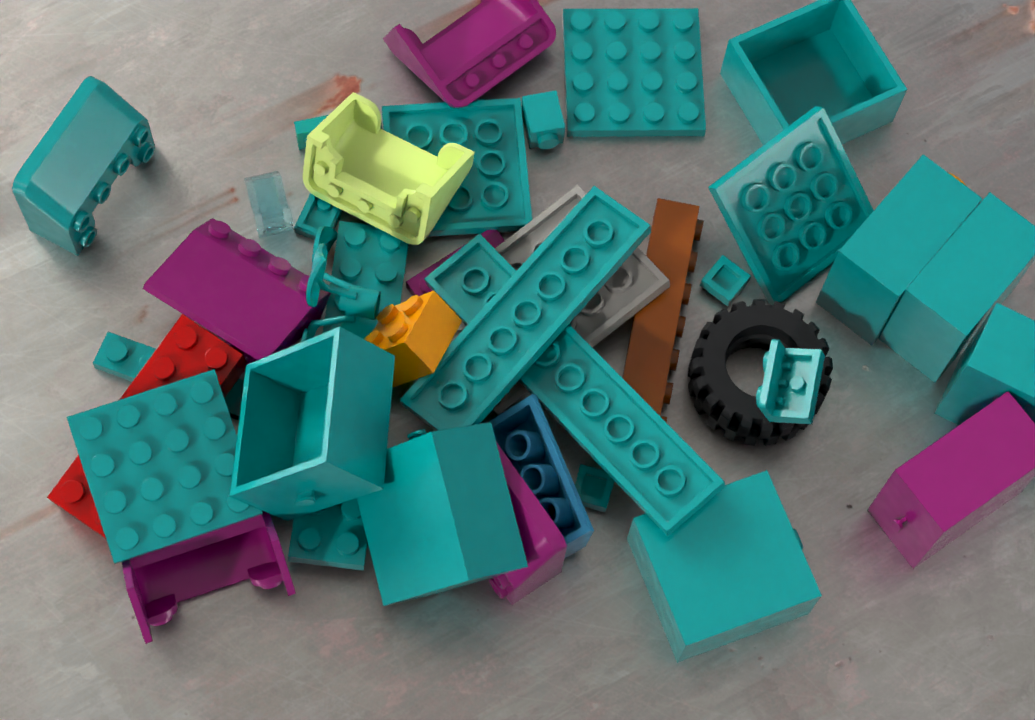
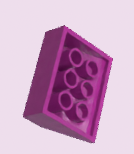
M214 218L194 229L143 286V290L256 360L289 348L302 338L304 329L308 328L310 322L321 319L331 295L330 292L320 289L317 305L315 307L308 306L306 289L309 275L292 267L287 260L276 257L261 248L256 241L246 239L233 231L228 224Z

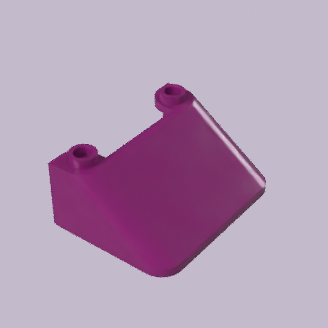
M481 0L482 3L425 43H422L412 30L403 28L400 24L395 26L383 40L392 53L445 103L453 108H463L553 44L556 38L555 25L537 0Z

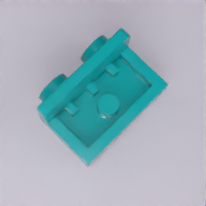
M771 340L770 349L765 352L763 357V370L765 373L763 384L758 387L756 393L757 407L769 422L813 423L825 359L821 349L785 348L780 340Z

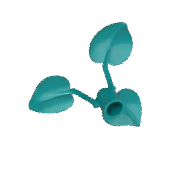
M320 226L316 233L312 254V271L307 282L306 301L308 306L315 307L318 303L320 289L340 295L339 310L345 311L346 315L311 321L308 328L304 329L300 343L313 338L317 329L321 326L343 322L355 323L356 317L376 320L379 312L381 291L355 286L325 273L328 253L337 240L338 235L333 228L328 226ZM323 279L337 286H340L343 289L328 285L323 281Z

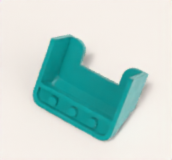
M88 76L80 84L20 168L12 186V192L29 230L76 256H79L83 248H88L95 240L97 229L95 228L92 212L98 204H103L107 200L111 192V185L117 176H122L130 164L137 167L142 162L147 163L155 150L148 120L105 82L93 76Z

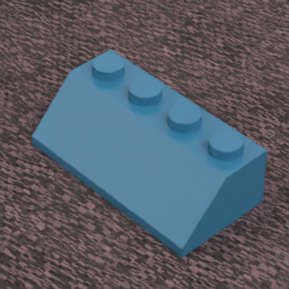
M531 394L489 422L492 424L496 442L563 535L567 544L565 558L586 547L594 529L539 400L535 394Z

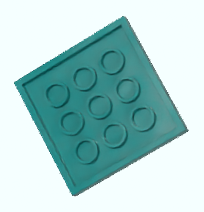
M698 8L563 9L567 137L705 136L706 120Z
M521 98L475 100L463 108H453L445 102L382 106L383 130L437 157L440 149L447 143L460 144L475 152L469 173L428 237L479 234L487 230H497L498 232L518 231L532 220Z
M820 106L812 108L708 187L765 298L771 305H774L775 301H784L835 260L838 251L874 211L824 107Z
M215 369L66 417L114 564L263 515L262 510L230 496L237 434Z

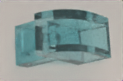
M279 171L244 178L258 237L262 238L294 230L291 210L287 203Z

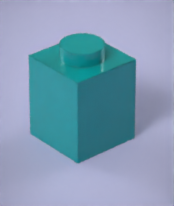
M557 91L522 96V118L529 149L538 147L540 149H551L563 143L565 123Z

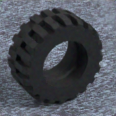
M753 299L751 306H746L744 301L734 303L730 312L727 309H722L716 313L713 321L707 322L703 327L699 339L696 341L687 375L690 377L688 384L690 396L696 397L694 407L698 414L703 415L707 413L709 416L706 424L713 430H716L718 426L725 430L723 437L732 441L735 436L744 438L745 445L755 446L757 439H763L765 446L774 445L779 437L782 436L787 441L795 437L799 429L804 430L809 425L769 422L757 407L756 397L743 392L731 380L726 369V361L734 352L745 348H761L769 351L772 339L780 340L785 348L821 349L825 359L814 416L818 413L830 389L832 379L829 376L833 370L832 358L826 357L830 349L826 339L817 338L820 329L814 322L809 324L804 322L803 317L805 314L797 309L793 313L785 310L784 303L775 301L773 306L765 305V299Z

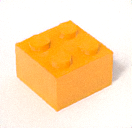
M433 290L421 296L413 295L398 305L390 304L378 314V323L374 330L364 340L395 356L393 388L434 373L462 320Z

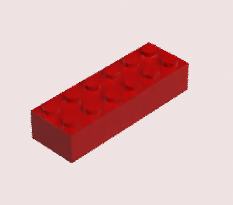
M182 314L119 400L215 369L225 399L245 371L248 363L242 353ZM78 454L47 498L106 539Z

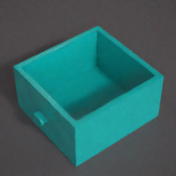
M818 0L729 39L720 75L763 145L815 106L824 107L843 145L893 122L907 91L903 81L851 0Z
M923 154L838 251L816 303L872 346L879 338L905 289L975 210L983 198Z
M989 192L905 289L878 339L936 383L972 340L995 304H1002L1035 260V226Z
M999 303L995 304L962 353L934 414L957 425L962 424L1008 391L1035 423V320Z
M337 327L247 364L230 496L285 521H289L384 489L395 356L348 330Z
M491 422L429 433L422 429L407 434L409 441L387 449L384 489L357 498L383 606L442 593L528 567Z
M767 470L725 485L724 489L670 536H667L646 513L634 517L632 520L627 541L677 663L808 615L822 596L802 551L803 545L796 529H793Z

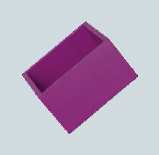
M1008 391L894 470L867 511L913 569L1017 496L1034 479L1035 423Z

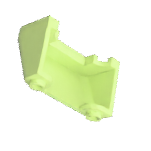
M353 92L307 135L303 183L308 191L317 198L408 244L419 245L429 236L469 173L475 152L460 144L447 143L440 149L437 157L381 129V113L376 104Z

